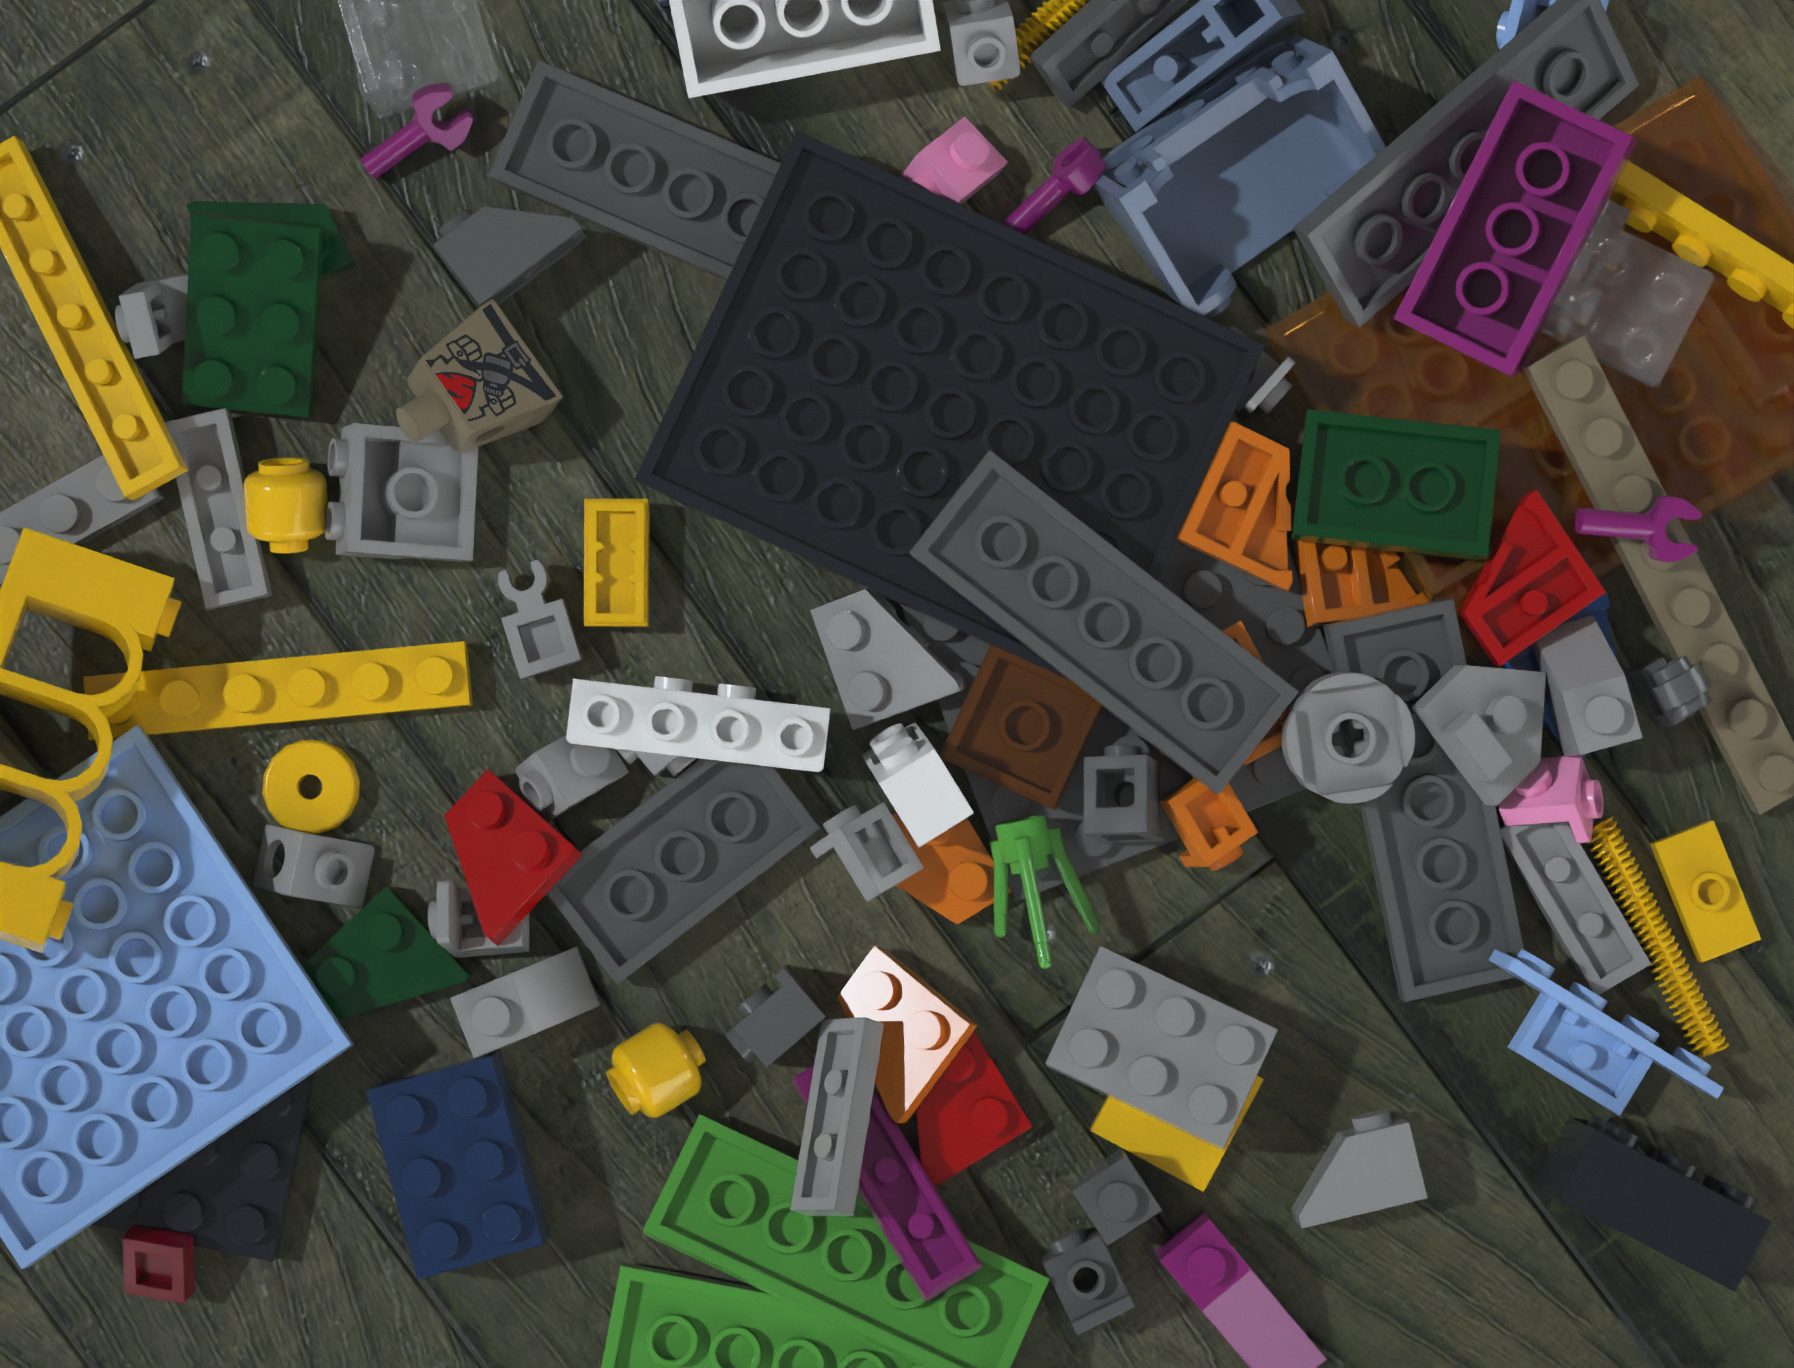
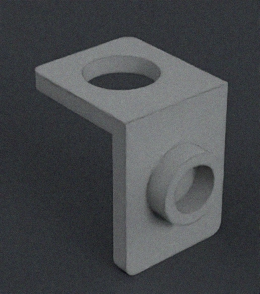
M1230 327V329L1245 335L1237 327ZM1262 350L1254 368L1253 376L1247 383L1235 412L1244 420L1257 406L1268 414L1293 386L1284 378V375L1296 362L1288 356L1279 365Z
M268 824L264 829L253 884L255 887L287 896L361 907L365 899L374 856V847L369 844L314 835ZM282 843L285 850L284 863L280 873L275 877L273 857L277 847Z

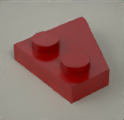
M1536 489L1528 491L1520 499L1458 613L1492 663L1496 666H1501L1605 594L1606 591Z
M489 769L444 815L483 933L497 946L582 856L569 841Z
M975 1030L916 1109L921 1166L934 1187L1032 1128V1124Z

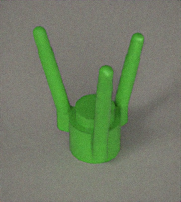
M1045 814L996 824L997 840L990 841L994 860V933L999 938H1003L1007 934L1009 863L1012 875L1021 874L1038 963L1042 969H1048L1052 961L1035 873L1036 870L1049 867L1048 854H1051L1088 931L1091 934H1098L1101 928L1064 850L1060 828L1048 829Z

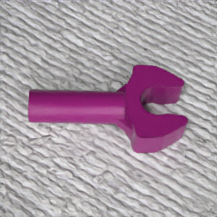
M449 83L423 86L412 94V103L415 109L412 121L360 159L366 171L374 179H377L426 142L439 143L452 151L464 142L473 122L471 110L466 108L455 114L449 121H438L432 114L437 108L443 106L452 98V87Z
M1085 137L1067 146L1054 159L1052 169L1054 173L1002 222L1003 225L1026 235L1070 192L1083 195L1095 184L1108 165L1100 157L1101 153Z
M1659 495L1653 508L1645 514L1579 508L1575 519V530L1578 534L1641 539L1649 547L1651 559L1661 562H1677L1696 553L1698 547L1680 541H1670L1666 536L1665 529L1667 524L1674 518L1685 520L1700 519L1702 513L1682 498Z

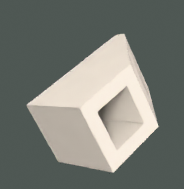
M916 722L911 723L905 728L902 724L888 727L870 741L872 748L861 755L918 847H921L974 813L938 753Z

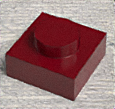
M133 1225L122 1238L125 1293L185 1304L195 1291L193 1235Z

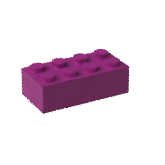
M1513 80L1394 319L1509 376H1518L1521 366L1529 355L1637 143L1636 139L1623 131Z

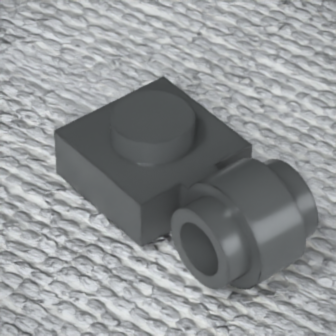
M1686 655L1669 663L1665 661L1664 657L1651 659L1627 672L1658 727L1674 726L1695 714V711L1712 701L1706 691L1711 687V684L1698 663L1691 665Z

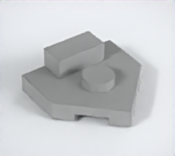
M1454 665L1411 707L1485 805L1498 806L1540 764L1546 672Z

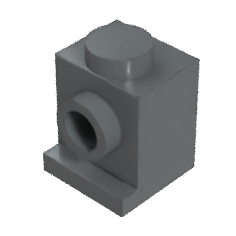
M1133 745L1108 746L1104 748V756L1084 757V835L1099 843L1162 842L1163 829L1160 827L1159 803L1160 763L1149 755H1143L1142 747ZM1134 785V803L1130 806L1122 807L1119 801L1121 791L1127 786Z
M787 965L774 975L781 986L774 992L766 983L757 989L737 1007V1010L744 1018L725 1034L732 1046L749 1064L758 1057L768 1067L827 1015V1012Z
M1079 1226L1056 1236L1047 1243L1051 1251L1040 1256L1041 1261L1077 1335L1135 1307L1097 1229L1085 1234L1083 1227ZM1089 1267L1097 1272L1098 1279L1092 1288L1080 1289L1074 1284V1275L1080 1268Z

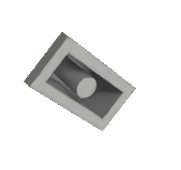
M1594 616L1560 624L1532 644L1540 672H1546L1545 691L1564 756L1583 755L1643 738L1625 674Z
M578 946L450 998L473 1058L601 1006Z
M1388 1109L1372 1111L1352 1117L1353 1128L1336 1133L1293 1204L1291 1210L1294 1221L1301 1228H1306L1428 1198L1409 1122L1400 1116L1391 1118Z

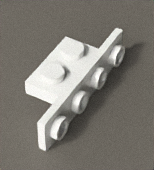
M655 676L654 688L573 679L566 735L567 741L571 744L820 772L824 768L830 708L755 700L756 688L729 684H718L717 695L693 693V681Z

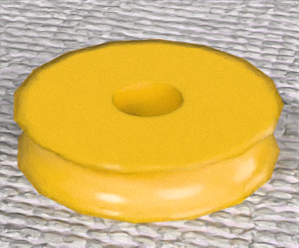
M301 740L286 745L272 757L263 775L262 794L268 811L280 825L304 833L321 834L337 828L351 816L359 800L360 779L354 762L342 749L326 741ZM308 775L317 776L322 783V791L314 799L306 798L300 789L302 780Z

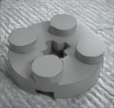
M1356 672L1327 674L1317 678L1306 688L1300 690L1288 705V712L1283 720L1281 730V744L1285 761L1290 771L1297 777L1298 782L1304 788L1329 800L1352 804L1366 802L1383 795L1393 786L1391 783L1399 776L1403 766L1407 767L1413 755L1415 729L1407 705L1387 685L1368 675ZM1349 719L1353 728L1363 729L1364 740L1355 742L1353 746L1354 753L1345 756L1341 746L1332 745V733L1339 731L1340 722Z

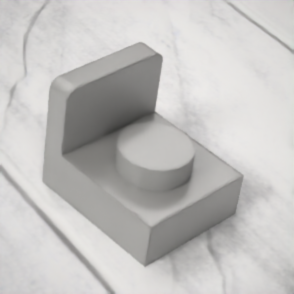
M884 802L862 815L856 805L837 814L823 824L828 835L810 847L816 859L835 849L866 902L924 868Z

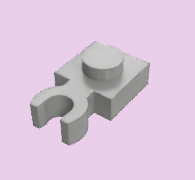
M539 560L530 562L535 580L533 585L524 591L517 590L514 587L509 571L503 570L498 573L500 590L508 599L516 603L518 613L503 617L501 620L519 677L522 680L583 661L565 600L559 599L546 604L544 594L549 586V575L545 566Z

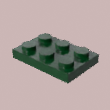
M196 211L191 215L182 404L309 418L313 414L324 225Z
M1307 409L1292 540L1486 561L1489 550L1501 430Z

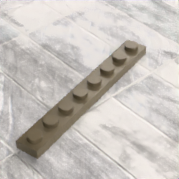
M1576 335L1521 366L1595 509L1645 514L1653 508L1659 495L1667 496L1585 335ZM1679 518L1670 520L1665 529L1667 538L1670 541L1692 544ZM1610 537L1672 659L1675 660L1686 655L1691 665L1696 663L1700 665L1711 684V687L1706 691L1712 701L1700 708L1699 711L1751 811L1761 815L1793 797L1794 741L1697 553L1677 562H1661L1650 558L1649 547L1641 539Z

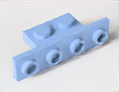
M1496 949L1493 951L1489 958L1490 962L1540 992L1508 1045V1048L1619 1116L1622 1114L1652 1062L1693 1088L1716 1099L1719 1098L1724 1088L1706 1077L1712 1066L1679 1046H1677L1673 1055H1670L1654 1045L1660 1035L1658 1032L1625 1014L1621 1023L1602 1012L1607 1001L1576 982L1572 983L1568 991L1554 983L1549 978L1555 968L1531 953L1521 949L1516 958Z

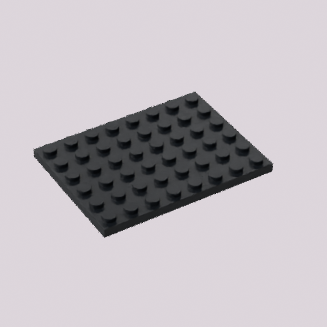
M796 131L636 475L635 482L973 638L1069 680L909 555V552L988 451L991 450L1127 558L1158 580L1265 344Z

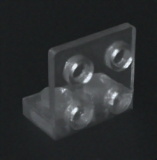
M338 0L368 104L380 119L414 109L412 94L426 85L449 83L452 87V97L495 85L499 82V74L476 0Z
M1607 199L1549 310L1541 333L1561 343L1576 335H1585L1598 361L1651 387H1657L1660 385L1714 281V275L1691 262L1624 231L1623 229L1631 210Z

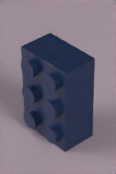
M501 1050L381 1083L366 1091L417 1280L545 1243L551 1233Z

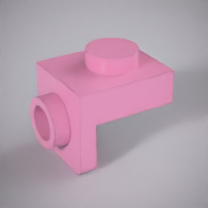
M964 116L917 153L900 178L961 205L994 179L1008 161Z
M1581 755L1540 758V764L1499 804V812L1505 826L1569 821L1576 842L1588 843L1591 842L1594 818H1601L1603 815L1602 788L1598 780H1590Z

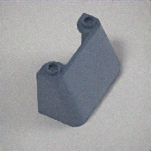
M1289 34L1276 38L1258 48L1104 155L1102 159L1108 165L1093 187L1173 303L1209 319L1224 311L1232 301L1230 295L1235 291L1237 285L1231 274L1232 272L1293 231L1295 225L1384 150L1386 146L1333 50L1299 35Z

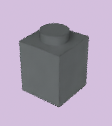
M1122 1148L1068 1182L1072 1192L1107 1246L1162 1211Z

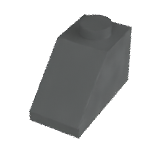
M483 206L474 214L470 209H465L453 216L441 227L439 232L443 237L434 243L433 246L479 306H482L492 298L499 306L585 241L587 237L580 225L571 217Z

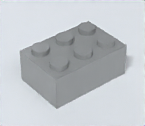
M1100 946L1045 1065L1062 1075L1222 1150L1278 1029Z

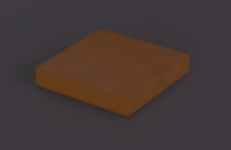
M990 645L939 757L1056 811L1103 710V706L1073 682Z

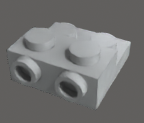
M352 423L343 427L341 438H332L328 450V473L330 476L339 477L338 502H329L327 505L324 530L327 540L336 541V555L386 559L415 558L456 562L473 561L478 447L458 453L452 449L440 430L435 431L419 442H414L405 435L401 427Z

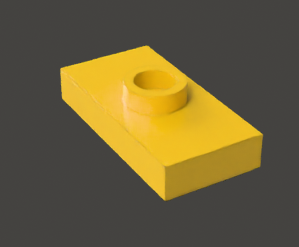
M584 499L585 627H649V499Z
M1714 820L1705 821L1650 843L1697 962L1703 963L1761 940Z

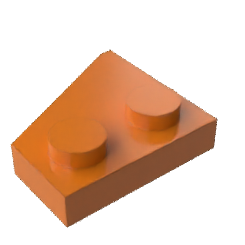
M898 813L892 814L924 867L895 886L957 925L994 903V861L968 818H965L921 847H918ZM1008 886V894H1009V893H1011L1012 891H1011V889H1010L1009 886Z

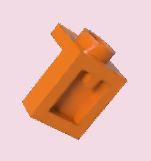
M1193 778L1159 801L1187 850L1179 855L1185 867H1209L1210 871L1221 869L1238 859L1244 852L1240 845L1258 833L1229 782L1220 794L1216 795Z

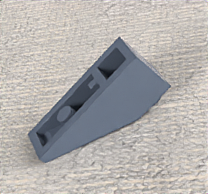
M1200 0L1114 68L1100 82L1134 131L1138 132L1263 46L1303 15L1304 11L1296 0Z

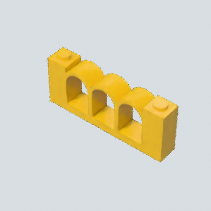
M23 527L0 589V695L76 720L85 725L90 731L98 749V754L90 768L77 777L62 781L45 779L0 764V789L41 802L54 809L64 821L67 831V841L61 851L45 864L24 867L0 861V940L43 953L49 937L61 941L74 903L63 900L66 882L58 879L68 873L79 854L82 822L75 801L82 800L96 790L109 771L113 737L106 717L114 715L130 702L139 687L143 660L142 649L151 652L157 634L170 637L182 601L171 598L175 578ZM28 610L100 634L115 642L123 652L128 666V670L121 682L107 692L87 695L75 693L6 670L5 667L26 611Z

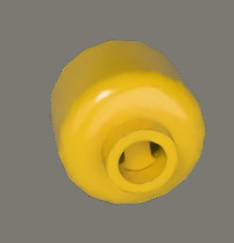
M284 457L258 462L259 470L249 474L244 480L246 528L248 534L258 540L269 542L270 551L273 553H297L308 550V540L325 533V514L328 505L325 476L322 472L310 468L309 459Z
M656 1022L614 1048L611 1056L613 1067L606 1071V1075L616 1096L630 1114L634 1115L640 1111L647 1117L656 1119L699 1092L702 1080L698 1067L704 1064L706 1059L699 1044L688 1030L677 1034L670 1026Z

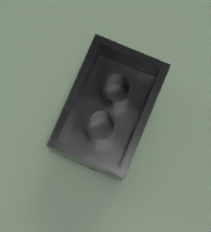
M1593 1114L1587 1125L1569 1117L1534 1185L1568 1205L1736 1292L1772 1222L1752 1212L1758 1200L1707 1174L1702 1184L1695 1182L1694 1180L1700 1169L1650 1144L1645 1154L1636 1151L1641 1138Z

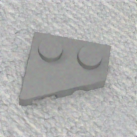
M864 589L810 610L852 730L865 727L969 688L966 679L958 671L951 672L927 648L930 643L913 626L903 623L896 614V608L884 596L876 592Z

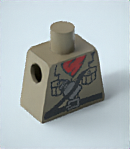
M492 298L480 306L418 361L407 379L409 388L416 398L397 408L396 417L402 431L410 440L419 442L435 431L440 430L452 449L458 453H463L540 424L548 418L563 396Z

